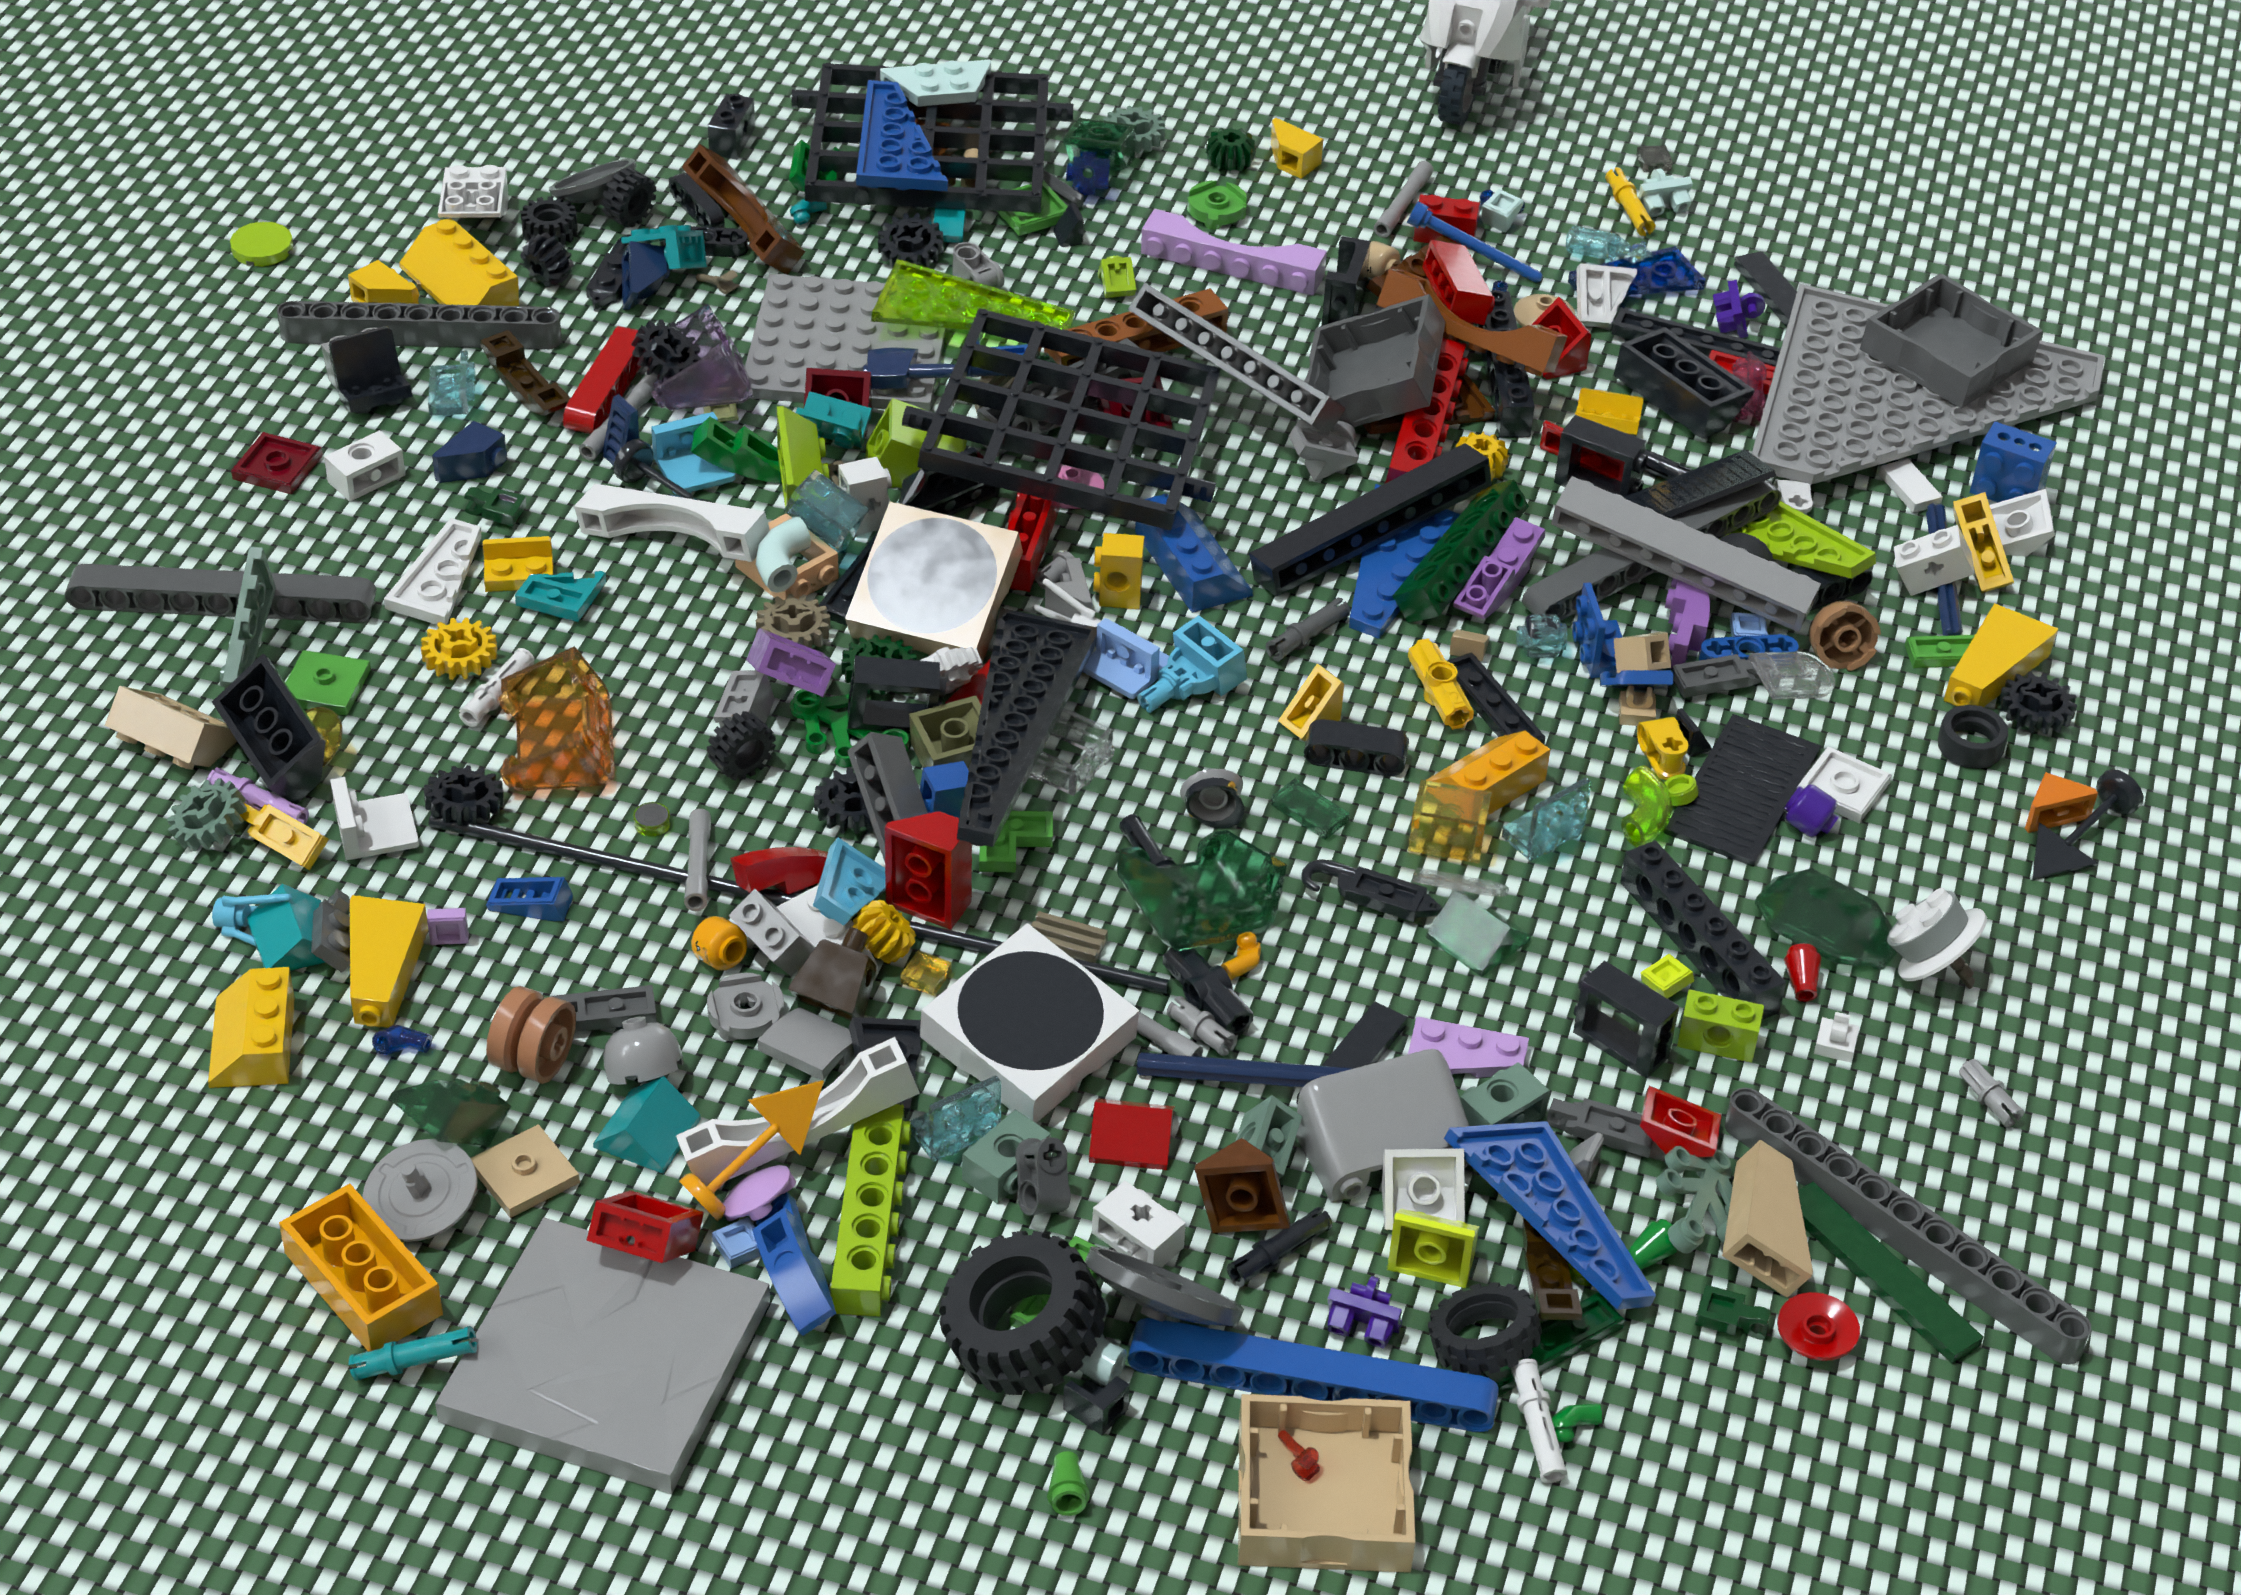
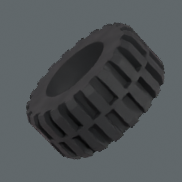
M1027 1231L1012 1232V1236L1004 1238L1003 1235L991 1239L992 1243L982 1248L980 1245L971 1251L972 1257L966 1262L962 1259L954 1270L956 1273L955 1277H949L943 1290L947 1297H942L940 1300V1328L949 1347L969 1376L977 1384H983L986 1389L996 1393H1002L1004 1389L1007 1395H1022L1023 1390H1028L1030 1394L1044 1391L1043 1387L1052 1383L1053 1386H1057L1064 1382L1063 1377L1071 1371L1075 1374L1084 1365L1082 1360L1086 1355L1091 1357L1098 1345L1095 1338H1100L1103 1333L1105 1322L1102 1318L1106 1314L1105 1302L1102 1298V1291L1082 1256L1075 1247H1070L1066 1240L1059 1236L1050 1237L1049 1233L1033 1231L1032 1235H1028ZM1034 1295H1050L1043 1310L1030 1322L1011 1330H995L1002 1315L1015 1303Z

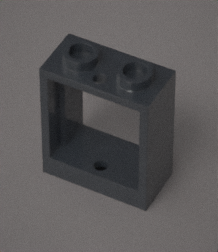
M1574 415L1561 432L1554 483L1566 487L1573 476L1622 497L1640 491L1644 485V481L1640 480L1641 473L1644 471L1648 461V455L1645 454L1647 441ZM1585 447L1624 461L1622 481L1581 467L1582 448Z
M855 656L848 697L847 728L876 731L901 729L906 733H910L909 714L942 705V700H938V698H945L946 677H940V662ZM868 689L927 694L925 704L866 700Z
M1605 960L1593 971L1588 970L1578 984L1580 995L1573 1012L1576 1016L1573 1033L1640 1075L1648 1078L1670 1056L1680 1006ZM1602 1001L1643 1025L1642 1035H1638L1601 1012Z

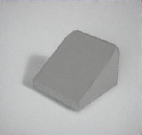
M1600 1133L1594 1134L1573 1148L1569 1154L1570 1159L1587 1185L1600 1161L1604 1141L1603 1134Z

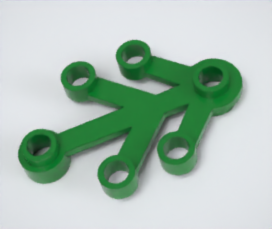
M801 689L794 694L790 702L792 715L804 720L807 732L805 737L806 750L809 753L820 754L827 749V736L820 731L818 719L830 724L836 745L834 751L835 763L839 767L848 768L852 766L848 750L852 747L848 733L860 739L870 732L902 737L907 753L909 751V736L901 729H889L883 733L876 730L848 729V712L838 713L833 711V709L846 707L848 711L849 693L847 695L822 698L820 695Z

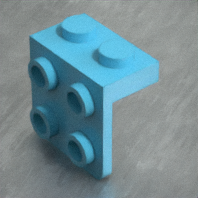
M714 412L651 427L653 458L663 476L690 493L713 486H720L735 480V473L713 465L691 452L694 431L710 416L718 421Z

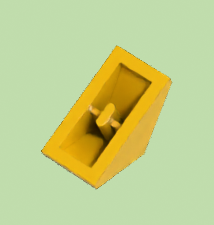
M1316 664L1278 721L1300 739L1306 741L1309 725L1313 721L1318 719L1341 720L1344 683L1324 667Z

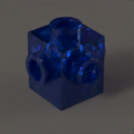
M1080 151V157L1074 156L1073 163H1067L1066 181H1071V187L1077 188V191L1083 195H1095V190H1108L1110 159L1097 158V152ZM1083 169H1090L1092 171V178H1085L1083 176Z

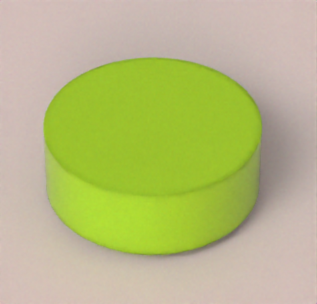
M1686 774L1672 776L1661 786L1664 801L1671 806L1686 805L1694 801L1699 794L1695 778Z

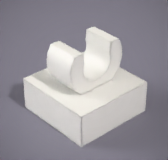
M1835 1012L1834 1020L1822 1017L1814 1054L1851 1063L1860 1026L1849 1024L1851 1015Z

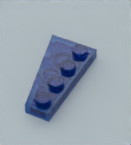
M1676 246L1599 264L1602 266L1637 269V274L1632 280L1626 295L1704 290L1706 279ZM1574 270L1569 272L1568 283L1577 292V272Z

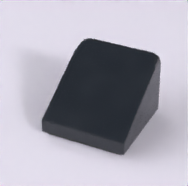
M1075 203L1068 205L1053 230L1061 247L1082 245L1084 219Z
M1683 708L1678 709L1676 720L1682 734L1688 741L1687 754L1692 757L1710 751L1712 747L1701 730Z

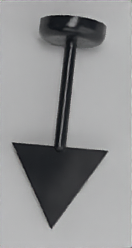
M640 438L627 442L616 455L613 465L614 474L618 479L626 483L637 482L647 474L678 494H668L669 496L711 502L710 500L693 498L690 492L651 468L653 450L647 442Z
M2106 770L2099 777L2096 785L2098 796L2103 803L2065 840L2039 822L2032 880L2097 866L2098 862L2074 847L2073 844L2108 809L2123 815L2136 812L2144 800L2138 783L2121 770Z

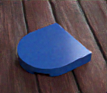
M1623 670L1620 674H1616L1615 678H1610L1609 671L1600 674V687L1628 688V686H1634V688L1652 687L1666 689L1673 685V672Z

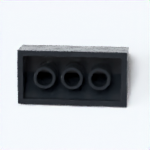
M1665 327L1622 343L1613 374L1625 383L1627 387L1635 390L1646 398L1648 402L1659 407L1672 419L1677 420L1702 439L1725 430L1751 399L1755 389Z
M262 654L212 701V704L267 787L289 802L298 804L321 782L326 741L268 656Z

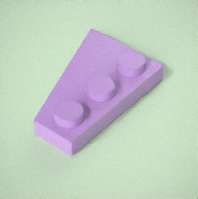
M1417 1016L1408 1054L1426 1049H1436L1444 1056L1451 1074L1471 1073L1476 1078L1492 1077L1497 1071L1506 1070L1518 1062L1524 1066L1529 1038Z

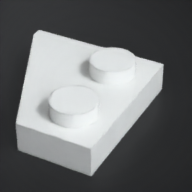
M1580 263L1576 268L1577 317L1584 326L1608 328L1632 280L1637 274V269Z

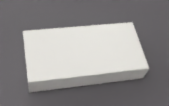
M1909 459L1880 466V477L1913 513L1928 509V505L1931 503L1937 505L1942 502L1943 496Z

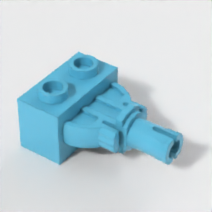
M1198 615L1173 632L1175 649L1169 655L1167 665L1157 671L1159 681L1139 693L1137 699L1144 710L1146 709L1148 713H1151L1170 698L1184 700L1192 694H1204L1212 690L1222 697L1247 679L1244 650Z

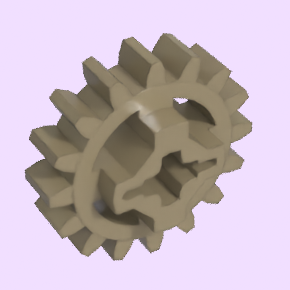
M788 594L785 600L777 596L775 597V604L765 602L764 610L757 611L756 634L758 629L761 628L812 648V645L821 647L823 646V639L829 638V630L831 629L830 615L827 614L826 606L819 607L817 599L810 602L806 601V595H802L797 599L792 594Z

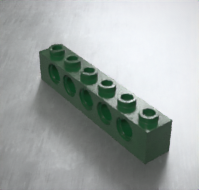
M1514 479L1493 484L1479 492L1392 595L1408 623L1440 616L1468 582L1483 557L1489 556L1495 549L1515 517L1520 518L1527 510L1529 505Z

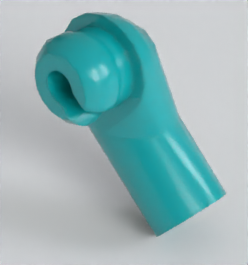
M803 199L791 207L790 215L794 217L796 224L802 225L809 221L810 213L826 210L827 205L826 202H808Z

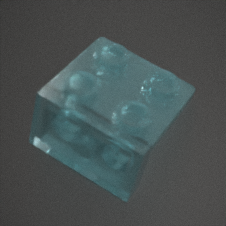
M1584 778L1539 802L1533 807L1531 812L1503 826L1502 838L1529 861L1543 854L1551 853L1556 847L1570 839L1578 838L1585 829L1592 782L1588 778Z
M996 1075L931 1104L928 1113L911 1120V1134L933 1162L943 1157L954 1155L961 1149L976 1143L1001 1122V1080Z

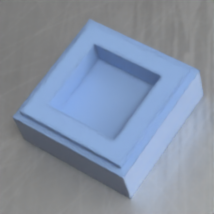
M1731 613L1730 628L1732 637L1768 635L1765 617L1754 613Z
M748 1217L712 1232V1241L730 1269L761 1256L752 1231L755 1227Z

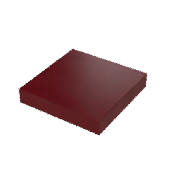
M262 432L231 470L232 479L292 495L322 458V447Z

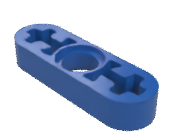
M1782 634L1709 638L1701 644L1699 661L1738 654L1740 659L1745 660L1766 657L1770 668H1785L1795 663L1799 646L1794 638ZM1741 650H1750L1755 652L1756 655H1746Z

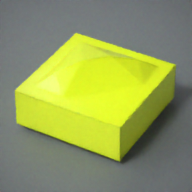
M1671 954L1666 955L1640 972L1642 982L1667 999L1694 982L1693 972Z

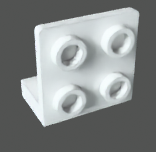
M345 777L330 779L335 813L346 860L412 849L419 846L412 811L406 793L357 801L355 790L348 791Z

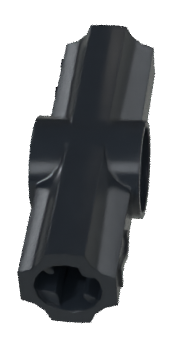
M1180 940L1171 945L1170 949L1163 955V965L1183 986V992L1187 1001L1197 1009H1204L1215 1017V1022L1230 1033L1237 1036L1245 1032L1248 1025L1253 1022V1012L1233 991V986L1227 972L1218 965L1211 967L1190 943Z

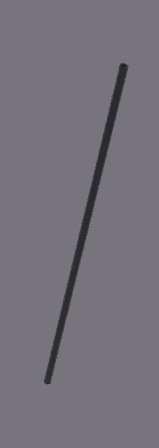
M430 815L429 826L684 885L688 878V870L482 823L472 825L469 821H464L461 826H457L456 820L443 823V816L433 818ZM706 875L708 882L707 890L746 898L750 894V892L738 886L736 881ZM768 888L758 891L776 906L798 896ZM909 921L910 927L915 931L916 938L990 954L1003 943L997 940ZM1073 958L1100 980L1167 994L1169 987L1168 979Z

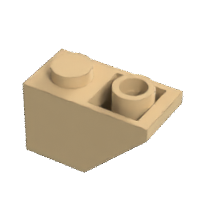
M1667 632L1614 638L1617 673L1623 670L1671 668Z

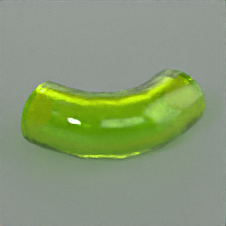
M1645 765L1634 769L1628 775L1623 786L1624 793L1636 803L1637 807L1633 812L1622 818L1621 829L1627 841L1636 848L1652 842L1666 829L1673 810L1669 788L1653 770Z

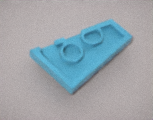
M838 837L829 848L813 906L819 909L825 917L834 919L844 926L865 905H868L886 890L885 868Z

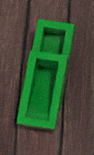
M710 416L694 431L691 452L729 472L752 479L782 484L777 447L747 427L743 426L735 433Z

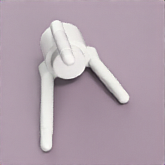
M1049 579L1043 580L1045 586L1078 610L1081 615L1075 613L1071 619L1037 604L1032 606L1034 611L1049 618L1097 627V624L1102 621L1094 617L1096 611L1082 605Z

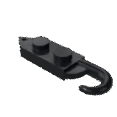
M621 238L616 241L610 253H606L586 287L587 298L591 299L594 310L610 302L617 303L622 294L621 258L628 244H622Z
M1320 859L1308 863L1301 873L1303 884L1312 891L1318 892L1320 890V886L1311 880L1313 874L1324 873L1338 878L1337 888L1340 895L1345 897V900L1412 922L1418 917L1442 916L1443 907L1427 894L1426 887L1358 866V868H1354L1332 860Z

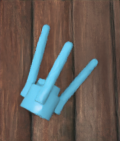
M287 893L220 897L213 906V924L215 927L222 928V936L234 937L256 946L252 935L238 930L242 926L246 927L248 925L247 916L258 907L250 906V904L290 901L292 896Z

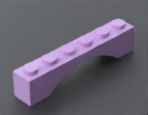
M1157 209L1153 210L1144 224L1141 237V254L1314 296L1325 276L1326 250L1301 244L1276 247L1235 244L1202 232L1181 215Z

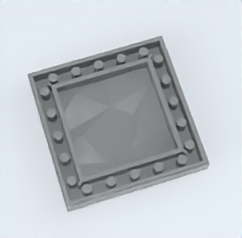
M543 1217L477 1330L476 1338H473L471 1343L477 1342V1352L463 1354L435 1402L438 1422L672 1494L770 1304L769 1283L681 1257L659 1263L586 1241L589 1230Z

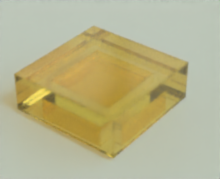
M918 950L901 973V984L935 996L951 973L952 962Z

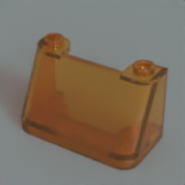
M575 646L501 679L502 694L499 695L500 705L506 714H511L515 718L517 726V758L515 756L505 758L503 760V767L500 770L502 779L509 788L513 787L516 791L594 787L614 780L615 768L610 695L601 678Z

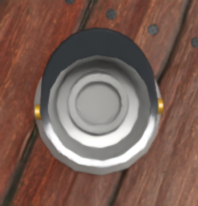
M1212 768L1197 772L1182 784L1180 795L1186 804L1187 812L1191 817H1194L1204 825L1226 829L1237 825L1244 817L1245 807L1242 799L1239 797L1243 789V780L1238 774L1226 769Z

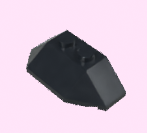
M974 447L959 452L981 459L985 456ZM921 468L903 480L898 503L951 516L998 496L1000 488Z

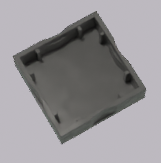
M1940 273L1917 287L1908 297L1890 304L1868 318L1860 350L1962 409L2034 360L2043 330L2015 314L1989 303L1974 291Z
M1428 294L1388 306L1370 314L1354 316L1316 327L1309 356L1310 367L1304 381L1346 408L1338 421L1346 422L1352 427L1430 406L1445 320L1432 297Z

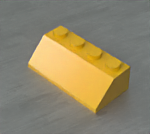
M452 218L443 219L424 227L399 262L400 268L415 282L416 279L419 280L421 287L439 304L519 306L518 276Z

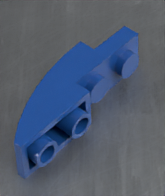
M786 1192L770 1203L772 1210L763 1218L756 1220L758 1226L752 1229L770 1279L796 1329L804 1336L835 1315L836 1311L821 1261L810 1250L796 1200Z

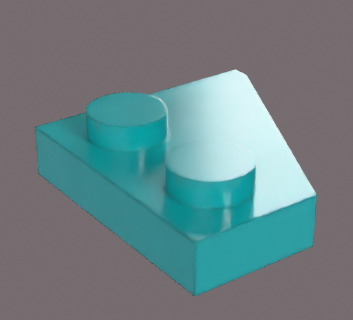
M595 571L594 578L574 579V572L556 575L531 574L515 594L516 606L579 622L606 584V572Z

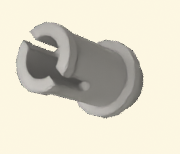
M1067 551L1056 553L1053 556V561L1036 573L1035 579L1038 585L1045 589L1044 579L1058 583L1061 573H1066V559H1073L1075 557Z

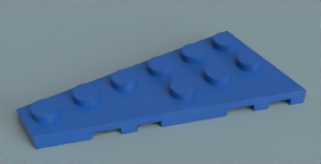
M868 80L856 185L868 188L889 187L898 190L948 191V180L945 175L941 174L940 164L938 160H934L932 149L920 125H916L915 115L913 111H909L907 99L898 82Z
M1547 1121L1451 1127L1448 1129L1444 1139L1453 1148H1463L1464 1159L1617 1310L1651 1306L1656 1294Z

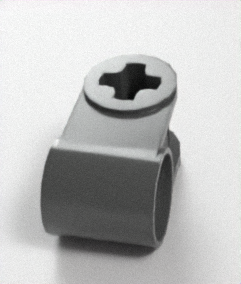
M1048 1137L1041 1141L1036 1138H1027L1016 1149L1015 1158L1019 1187L1018 1203L1026 1215L1063 1212L1069 1207L1071 1192L1068 1184V1154L1064 1143L1058 1138ZM1048 1153H1056L1057 1156L1048 1157ZM1026 1155H1035V1159H1027Z

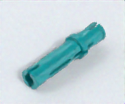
M467 1326L463 1329L398 1344L395 1341L388 1342L381 1349L351 1354L349 1356V1365L356 1364V1366L366 1364V1366L350 1369V1373L355 1381L387 1372L390 1375L401 1374L404 1368L467 1353L477 1352V1342H460L476 1338V1334L471 1326Z

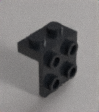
M384 326L333 339L329 342V351L339 398L350 413H366L375 406L383 404L397 405L402 403L405 398L413 397L411 385L401 375L393 332L389 327Z

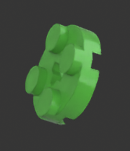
M1217 181L1198 183L1189 191L1187 212L1196 220L1204 222L1206 228L1212 230L1220 229L1222 225L1243 220L1246 217L1247 197L1244 190L1239 186L1226 182V187L1216 186Z

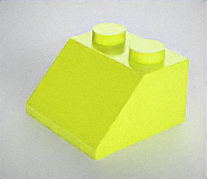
M1400 1208L1394 1216L1387 1270L1466 1288L1476 1251L1479 1226Z

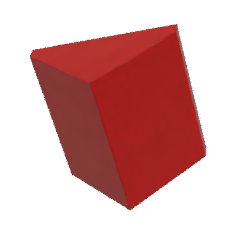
M1558 297L1531 324L1541 325L1568 336L1555 372L1542 374L1547 380L1585 371L1587 369L1592 336L1563 299Z
M1097 1098L1094 1102L1089 1162L1167 1170L1175 1106Z

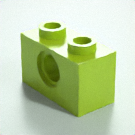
M1689 989L1677 1047L1752 1063L1764 1005Z

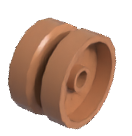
M523 986L513 988L500 1003L490 1025L486 1048L489 1064L509 1073L519 1071L520 1075L524 1078L541 1084L549 1082L559 1072L572 1045L576 1028L574 1006L570 1002L552 996L544 999L543 995L538 991Z

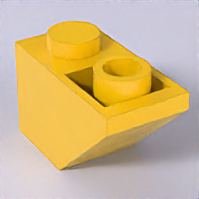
M1275 117L1272 120L1270 145L1278 169L1302 179L1322 163L1324 139Z
M376 260L348 274L351 300L353 302L419 304V291L415 284L407 281L393 268H389L380 260Z

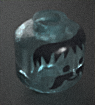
M1554 614L1528 615L1524 620V625L1517 626V646H1523V651L1528 658H1556L1561 650H1566L1567 625L1566 623H1561L1560 618Z

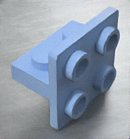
M1104 618L1097 624L1096 651L1091 654L1083 672L1126 697L1134 699L1159 678L1157 671L1167 665L1169 655L1161 652L1160 647Z

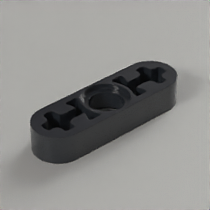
M684 172L669 178V188L673 198L701 227L724 228L725 220L719 205L687 173Z
M691 226V230H703L704 240L708 241L704 242L706 256L739 257L748 251L747 233L741 229ZM666 241L660 242V246L665 247Z

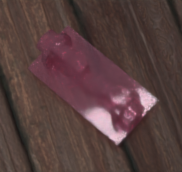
M1748 351L1747 359L1739 358L1736 360V363L1733 365V375L1755 389L1754 395L1736 415L1735 419L1746 420L1748 415L1752 414L1760 422L1766 404L1763 392V380L1767 376L1766 367L1751 351Z

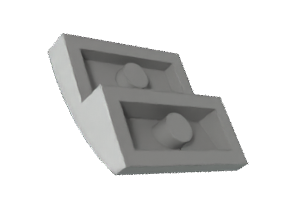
M801 1007L781 1017L757 1040L758 1051L820 1080H824L837 1063L845 1066L855 1054L849 1029Z

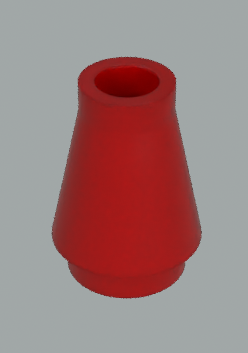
M1805 943L1793 945L1787 950L1784 963L1794 988L1795 998L1804 1002L1814 1000L1818 995L1817 985L1821 955L1813 945Z

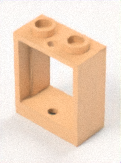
M786 513L769 522V529L771 530L793 517ZM810 530L808 531L811 546L809 549L799 552L809 562L796 568L798 572L794 584L785 591L772 592L764 584L756 567V558L752 562L735 559V567L774 598L778 596L782 600L787 599L788 594H792L794 598L799 599L802 595L807 596L839 579L838 552Z

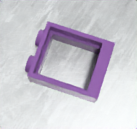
M761 628L757 631L746 659L758 672L822 697L836 663L820 651Z

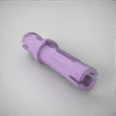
M218 767L208 775L207 780L212 785L218 778H222L225 783L231 781L245 797L246 801L244 803L259 812L264 804H270L299 822L307 823L309 818L308 809L259 788L249 778L236 777Z

